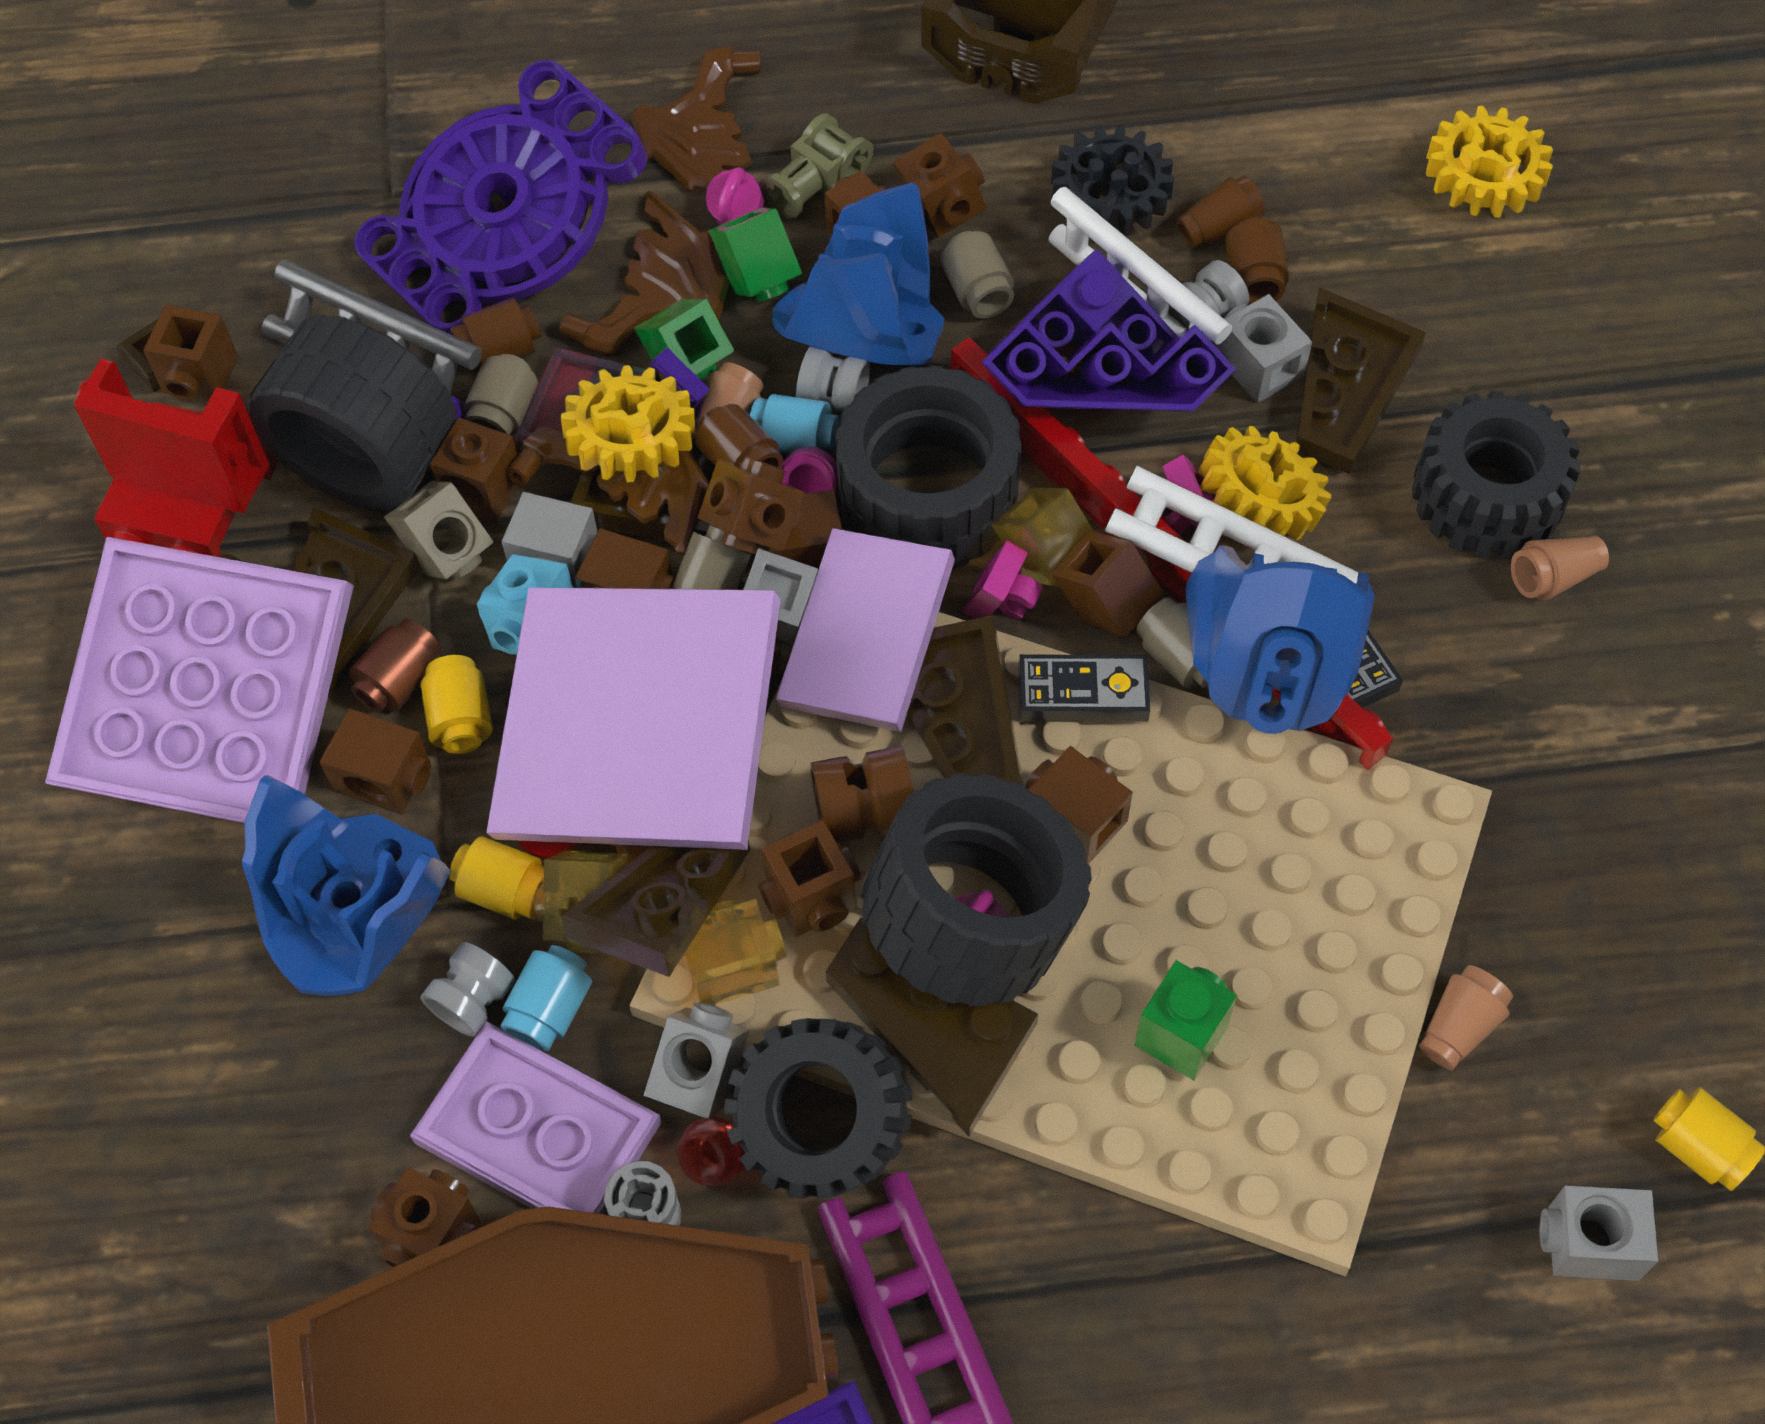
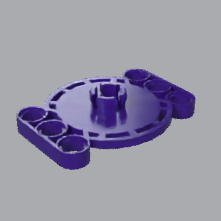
M542 60L534 62L524 70L518 83L521 105L507 104L481 110L457 121L437 136L416 160L405 182L399 207L400 217L383 215L372 217L364 222L356 233L354 240L355 249L366 264L427 324L451 334L450 327L463 323L461 318L452 323L441 322L442 310L452 301H466L467 307L463 314L465 316L481 310L482 303L497 304L510 298L515 300L527 298L551 287L572 271L591 249L604 223L609 198L607 182L625 183L632 181L641 174L646 166L647 152L634 129L564 67L554 61ZM558 80L560 82L558 91L549 99L537 100L534 98L536 88L544 81ZM584 111L596 113L595 121L586 130L580 132L569 130L571 120L578 113ZM619 143H629L632 145L631 154L623 162L618 164L605 162L606 153L614 145ZM588 180L595 181V185L588 183ZM495 191L504 203L512 202L510 206L499 212L489 200V196ZM588 204H593L591 216L582 232L580 229L586 219ZM386 234L396 235L395 246L390 252L382 256L372 255L373 244L378 238ZM573 244V246L571 247V249L566 253V255H565L562 259H560V260H559L558 262H556L553 266H551L549 269H547V268H548L550 265H552L555 261H557L559 258H561L562 255L567 251V249ZM420 267L431 268L430 279L424 286L418 289L406 288L407 277L412 271ZM537 275L520 284L505 287V284L523 281L531 276ZM479 285H487L488 289H480Z

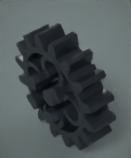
M1101 125L1095 126L1094 137L1090 139L1080 132L1074 134L1073 147L1061 145L1058 161H1053L1051 184H1053L1052 197L1060 188H1068L1113 227H1119L1120 232L1124 236L1130 235L1132 223L1136 222L1139 226L1148 229L1151 227L1152 214L1164 216L1167 200L1172 199L1175 177L1171 176L1173 161L1169 158H1162L1163 145L1160 142L1146 146V132L1140 131L1133 138L1125 136L1124 125H1118L1115 133L1111 135H1106ZM1124 162L1123 170L1116 169L1118 164ZM1102 190L1109 191V195L1101 199Z

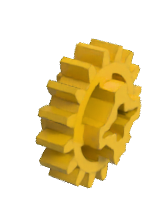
M1478 106L1475 117L1472 118L1462 110H1459L1455 114L1453 124L1442 121L1439 124L1437 135L1432 136L1426 156L1429 159L1426 176L1436 178L1433 189L1436 194L1448 191L1452 193L1449 205L1453 208L1464 201L1471 204L1470 213L1474 216L1478 215L1482 207H1488L1495 218H1500L1504 206L1507 205L1516 213H1520L1523 211L1526 200L1535 203L1539 200L1542 188L1546 187L1553 167L1549 163L1553 152L1552 146L1541 145L1545 134L1542 129L1527 131L1525 128L1528 117L1522 116L1515 121L1507 119V109L1502 107L1496 116H1488L1484 106ZM1459 149L1460 156L1454 158V151ZM1523 164L1525 171L1520 174L1518 169Z
M630 365L623 366L621 376L612 377L605 369L600 370L599 383L594 385L589 381L581 380L578 383L580 396L567 395L565 398L566 412L561 414L563 438L566 439L567 453L569 456H579L580 466L584 471L590 470L597 465L601 466V475L604 480H609L616 471L624 472L627 482H634L636 471L645 470L652 478L659 477L658 464L663 462L669 466L676 467L679 465L678 451H690L692 448L691 434L695 433L694 408H690V394L687 390L676 391V379L672 376L660 382L656 381L654 368L649 367L643 372L642 376H633Z
M1249 426L1244 435L1234 427L1229 428L1224 437L1217 435L1198 468V473L1205 477L1200 485L1201 491L1216 495L1212 502L1282 536L1288 533L1296 541L1302 538L1306 530L1312 532L1326 512L1327 509L1325 507L1332 495L1324 490L1329 481L1328 477L1313 472L1314 467L1318 463L1315 458L1300 457L1297 454L1300 445L1296 442L1289 444L1281 440L1277 432L1272 431L1268 438L1261 437L1254 426Z

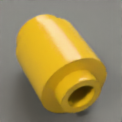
M447 655L431 661L425 668V677L420 684L429 741L433 745L444 748L445 751L453 754L474 751L493 731L484 675L476 668L475 662L467 656Z
M479 836L471 845L465 843L459 848L452 861L449 874L450 880L455 882V895L457 897L514 920L518 919L521 915L529 919H535L539 915L548 899L554 878L552 870L542 867L540 858L484 836Z
M1701 1087L1697 1088L1690 1096L1681 1089H1678L1653 1119L1662 1128L1656 1138L1660 1145L1711 1185L1718 1181L1730 1191L1734 1190L1750 1174L1765 1153V1146L1754 1138L1756 1130Z

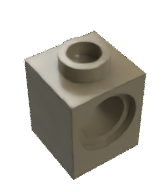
M429 482L384 517L407 550L416 553L420 568L426 576L441 579H448L450 577L452 580H456L467 575L481 563L482 558L479 554L494 543L452 482ZM446 519L452 529V538L448 546L440 551L434 544L433 530L440 520Z

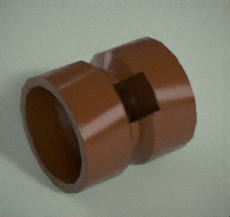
M902 746L866 752L860 764H854L847 756L810 763L819 821L824 820L837 844L862 840L866 829L873 828L880 836H886L898 810L901 809L905 799L914 791L907 758Z

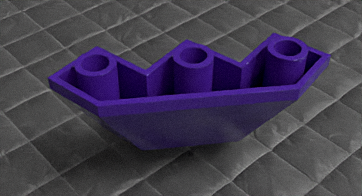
M1097 248L1072 269L981 362L1022 407L1192 412L1236 370L1196 325L1177 335ZM1047 336L1053 337V338H1057V339H1056V341H1053V340L1049 339ZM1069 342L1079 344L1065 360L1057 352V350ZM1090 350H1093L1095 352L1093 355L1078 363ZM1076 365L1074 372H1069Z

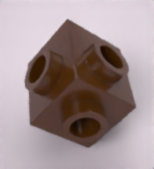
M942 133L893 161L902 185L908 183L918 185L925 222L938 238L987 209L979 190V186L985 183V179L978 164L969 153L960 156Z
M750 458L746 469L718 459L697 518L724 531L721 542L752 554L757 553L760 544L784 551L789 535L798 525L800 504L805 492L783 483L786 471Z
M824 820L788 834L762 848L766 880L758 883L760 894L773 919L777 920L784 916L795 937L812 929L815 932L829 930L840 924L850 911L856 909L854 883L861 880L860 871L849 848L844 843L837 845Z
M406 1167L396 1184L391 1182L384 1187L371 1210L370 1219L373 1222L368 1229L383 1249L379 1258L393 1268L479 1229L482 1222L466 1197L469 1189L454 1177L440 1170L433 1169L429 1177ZM428 1210V1211H429L428 1216L426 1217V1219H424L422 1222H420L421 1219L423 1218L424 1214H425L426 1211Z

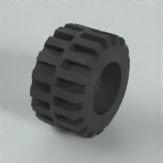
M1490 391L1488 398L1482 399L1478 393L1465 396L1462 405L1453 401L1444 408L1441 417H1435L1430 425L1413 476L1415 479L1412 486V498L1419 500L1416 511L1421 520H1431L1429 531L1437 539L1444 535L1451 539L1449 547L1459 552L1462 551L1463 547L1474 549V557L1487 559L1489 552H1497L1500 559L1512 558L1517 548L1522 550L1526 542L1549 539L1554 534L1577 484L1581 461L1576 460L1580 451L1577 440L1567 438L1570 428L1563 419L1557 421L1551 419L1553 410L1544 404L1536 408L1528 404L1529 397L1516 394L1515 399H1509L1504 397L1503 391ZM1488 466L1500 469L1510 474L1517 480L1518 484H1500L1489 481L1476 473L1471 467Z
M805 1018L793 1020L791 1024L786 1026H776L763 1033L765 1036L764 1040L760 1043H751L742 1054L746 1059L742 1068L733 1069L728 1082L735 1086L733 1098L725 1099V1114H733L735 1128L729 1129L727 1132L731 1144L740 1143L745 1155L739 1159L748 1171L757 1169L763 1175L761 1183L772 1190L778 1188L788 1190V1196L800 1199L809 1196L818 1197V1199L830 1198L862 1187L863 1184L876 1179L886 1170L885 1166L888 1162L897 1158L904 1146L900 1143L903 1133L910 1129L912 1115H907V1101L912 1100L910 1085H904L900 1074L905 1069L898 1057H892L885 1049L888 1044L880 1037L868 1034L863 1030L864 1027L852 1022H843L836 1019ZM811 1065H827L837 1069L849 1081L856 1097L857 1115L854 1127L844 1142L830 1149H813L803 1144L792 1133L785 1118L784 1098L786 1090L793 1077L801 1069Z

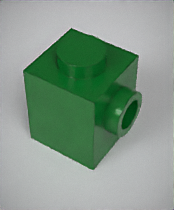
M757 208L709 230L735 295L755 296L757 302L765 301L787 291L789 288L786 281L802 274L776 208Z
M680 299L634 328L652 361L668 347L700 380L716 370V362L734 352L707 299Z
M1175 960L1140 1015L1134 1046L1195 1081L1228 1028L1237 994L1228 990L1226 983L1212 971L1202 967H1193L1191 969Z

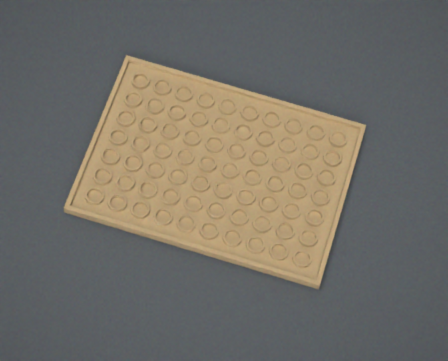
M938 612L934 627L966 620ZM997 631L1024 787L1031 774L1043 761L1049 759L1054 763L1071 745L1085 757L1093 756L1105 762L1113 770L1118 781L1133 791L1129 818L1122 829L1088 864L1091 867L1092 881L1088 888L1090 897L1087 906L1047 973L1041 977L1033 989L1026 994L1021 993L1015 997L1014 1001L1038 1013L1037 1025L970 1136L968 1137L952 1119V1113L930 1089L926 1091L910 1073V1067L888 1045L885 1049L892 1057H898L905 1071L900 1073L904 1085H910L912 1100L907 1101V1115H912V1119L1346 1276L1352 1263L1492 790L1387 756L1367 770L1359 762L1363 752L1362 748L1306 730L1296 731L1287 729L1276 734L1263 733L1252 727L1248 721L1230 718L1210 699L1149 680L1151 711L1148 722L1020 721L1019 654H1071ZM779 685L764 720L749 832L750 852L670 977L646 969L630 1004L633 1017L664 1028L668 1016L686 1007L692 1009L694 1003L714 1005L733 1014L731 1023L750 1029L743 1053L751 1043H760L764 1040L765 1036L763 1033L776 1026H786L791 1024L793 1020L805 1018L836 1019L843 1022H852L864 1027L863 1030L868 1034L875 1035L826 982L825 971L859 919L863 918L862 909L857 907V897L862 894V891L859 889L886 836H880L873 828L866 829L862 840L844 843L857 863L861 880L854 883L856 909L850 911L840 924L829 930L815 932L812 929L795 937L784 916L777 920L773 919L762 899L758 883L766 880L762 848L788 834L797 832L819 821L811 778V762L847 756L854 764H860L866 752L902 746L907 758L914 791H919L925 783L936 778L944 779L908 715H906L902 731L898 732L781 707L776 700L780 688ZM938 862L927 864L937 882L953 898L988 890L993 893L995 900L1002 905L1007 917L1022 916L1018 905L1007 890L985 873L957 863ZM1175 960L1191 969L1193 967H1202L1212 971L1226 983L1228 990L1237 994L1228 1028L1195 1081L1134 1046L1140 1015ZM811 1065L801 1069L795 1075L855 1097L849 1081L841 1072L831 1066Z

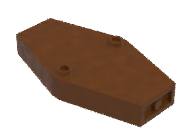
M550 1206L519 1210L267 1324L276 1424H772L828 1397L826 1379L838 1377L834 1337L832 1332L820 1334L816 1304L828 1303V1289L822 1258L810 1260L808 1245Z

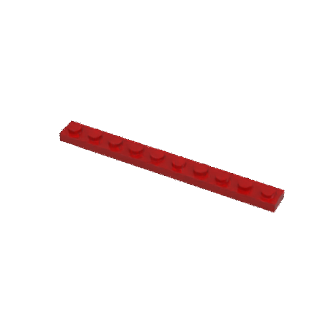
M970 337L952 348L950 370L956 371V369L970 373V376L978 380H984L994 387V391L999 396H1003L1011 406L1013 416L1017 417L1020 441H1022L1021 451L1097 525L1105 531L1116 508L1131 516L1134 515L1141 499L1133 491L1126 488V482L1116 468L1108 464L1104 465L1086 448L1083 439L1077 431L1069 426L1064 427L1046 408L1022 407L981 363L990 352L986 353ZM1162 514L1156 528L1185 541L1168 525L1166 518ZM1106 532V533H1107L1108 535H1110V536L1117 537V536H1114V535H1112V534ZM1137 547L1151 561L1152 568L1150 571L1156 581L1178 603H1187L1186 585L1192 573ZM1272 689V693L1280 700V691ZM1348 694L1343 698L1338 709L1327 722L1309 727L1313 733L1362 748L1363 752L1359 762L1367 770L1387 755L1393 740L1382 720L1371 710L1361 708Z

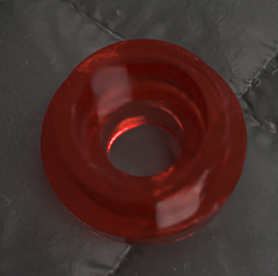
M711 1116L708 1119L701 1117L686 1128L679 1142L677 1155L681 1169L693 1182L701 1185L722 1186L737 1178L742 1172L744 1165L739 1158L745 1155V1152L740 1143L731 1144L727 1130L735 1127L727 1120L717 1116Z

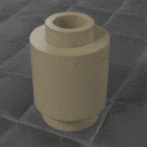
M965 231L949 240L940 255V265L962 307L967 311H971L975 317L981 319L994 317L1006 310L1014 299V292L1012 290L1014 280L990 235L981 231Z
M511 354L487 357L483 361L463 405L464 419L510 436L515 435L519 431L538 386L537 377L531 371L528 363Z
M709 525L705 536L693 532L672 587L675 589L737 590L751 555L722 543L724 531Z
M1171 597L1160 600L1145 613L1137 626L1136 633L1143 639V649L1185 689H1191L1197 685L1203 688L1208 687L1206 680L1193 663L1187 603L1182 602L1178 604Z

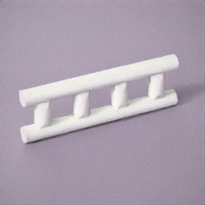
M1062 187L1053 195L1051 205L1067 218V226L1064 224L1058 225L1051 232L1048 240L1074 264L1078 265L1094 251L1088 245L1090 237L1107 252V260L1177 335L1187 330V328L1169 314V305L1190 321L1189 328L1196 325L1210 341L1212 340L1216 344H1220L1229 336L1232 331L1231 324L1068 188ZM1129 271L1148 286L1147 294L1128 279Z
M1136 466L1126 487L1143 496L1134 515L1131 516L1116 508L1105 529L1106 532L1121 539L1131 541L1133 545L1191 573L1199 560L1214 552L1221 535H1224L1255 550V553L1264 555V564L1273 562L1313 563L1326 568L1337 569L1338 573L1346 576L1355 584L1357 582V571L1139 466ZM1165 507L1199 523L1190 544L1156 528Z

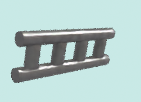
M284 259L276 267L275 279L292 287L284 319L270 314L263 321L261 330L263 335L284 345L299 324L309 318L313 298H316L339 309L338 316L346 317L352 321L361 322V320H364L388 331L387 335L395 339L396 342L406 349L409 346V342H412L436 353L432 370L438 376L440 382L445 385L449 393H451L458 364L472 370L476 368L481 360V348ZM458 400L464 418L462 409L465 402Z

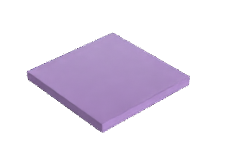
M106 537L45 783L244 823L258 783L265 775H269L305 794L354 585L339 579Z
M528 588L486 833L495 840L747 850L781 601L775 590Z

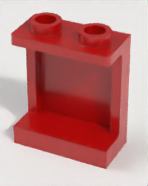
M103 358L99 360L90 377L84 379L77 390L76 401L73 406L111 477L244 514L270 464L240 393L216 387L202 414L198 417L133 399L116 363Z
M152 403L198 417L202 414L201 412L162 403ZM259 438L270 464L263 479L270 480L278 463V458L268 451ZM114 478L94 520L105 540L106 537L216 557L222 555L220 545L236 512Z

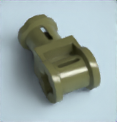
M828 113L820 114L810 122L802 137L790 146L791 163L779 173L768 174L762 179V192L772 208H776L780 215L787 219L796 218L803 212V204L817 191L825 195V192L831 189L838 180L850 177L860 170L864 173L873 156V145L863 137L854 138L840 129L837 119Z

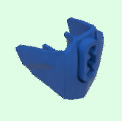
M914 183L904 184L876 192L857 202L844 206L837 224L833 228L829 245L824 254L819 255L818 262L815 263L811 270L808 282L802 283L791 290L772 309V325L776 331L785 338L868 362L914 366L930 362L943 331L945 319L930 304L929 300L930 265L928 240L918 185Z
M1222 545L1212 554L1199 560L1187 581L1186 602L1193 663L1207 682L1210 699L1230 718L1248 721L1252 727L1263 733L1276 734L1287 729L1301 731L1327 722L1336 712L1343 698L1348 694L1359 671L1375 597L1369 583L1370 574L1358 572L1355 584L1346 576L1338 573L1337 569L1326 568L1304 562H1273L1264 564V555L1254 553L1252 561L1246 565L1240 560L1232 547ZM1272 689L1280 691V704L1274 706L1265 705V703L1271 700Z
M265 775L260 779L244 821L245 852L242 866L251 891L261 937L272 960L284 977L300 993L336 996L365 991L394 960L435 905L451 872L446 864L441 861L432 841L377 814L340 819L302 792L269 775ZM392 854L401 855L400 859L396 863L394 861Z

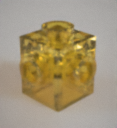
M563 851L544 860V881L538 884L535 895V914L539 921H543V940L565 941V949L574 953L601 952L567 939L561 916L627 866L628 854Z

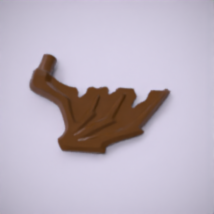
M731 46L710 49L702 57L695 85L690 92L666 106L649 107L643 104L631 112L630 118L636 134L646 149L647 160L652 158L660 163L689 192H692L694 188L707 191V187L712 179L723 171L737 167L746 169L752 166L746 144L736 141L742 135L739 126L735 123V116L731 112H720L717 110L726 105L725 91L734 73H761L760 50L733 51ZM763 194L764 205H767L768 200Z
M647 191L644 194V199L646 200L644 214L649 220L661 226L665 237L652 229L637 231L632 247L635 256L639 257L640 261L635 259L629 260L625 283L628 289L635 291L639 296L632 294L622 296L615 310L599 322H589L570 313H567L561 321L560 334L583 343L584 348L588 351L605 356L617 354L623 345L636 333L634 329L636 326L680 299H707L720 323L730 288V281L727 276L721 274L709 231L700 232L696 226L652 191Z
M541 427L523 441L520 447L521 452L508 467L507 475L516 484L526 485L536 471L547 463L570 466L579 469L585 474L595 472L601 466L597 465L590 470L584 471L581 469L579 456H569L567 453L566 439L563 438V432L548 427ZM691 434L693 444L695 442V436ZM692 450L678 451L679 465L676 467L669 466L663 462L658 464L659 477L656 478L649 476L645 470L636 471L634 482H627L624 472L616 471L609 480L602 479L600 473L597 477L599 488L607 491L610 498L615 502L622 500L626 496L628 498L626 502L628 513L636 517L643 524L657 520L664 504H668L670 522L665 527L664 539L675 548V552L678 555H685L692 536L701 500V492H707L709 486Z

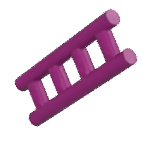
M907 1172L893 1174L882 1181L881 1184L889 1200L888 1203L851 1218L842 1198H834L819 1205L816 1210L903 1424H1014ZM901 1229L916 1267L876 1282L861 1244ZM928 1293L944 1332L904 1349L888 1309ZM956 1360L972 1400L932 1417L915 1376Z

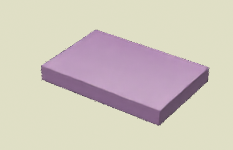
M832 528L776 697L780 706L901 732L955 561L952 551Z
M486 1021L410 1137L416 1145L531 1209L550 1206L605 1215L607 1212L604 1203L605 1187L611 1175L621 1166L640 1159L662 1122L659 1114Z

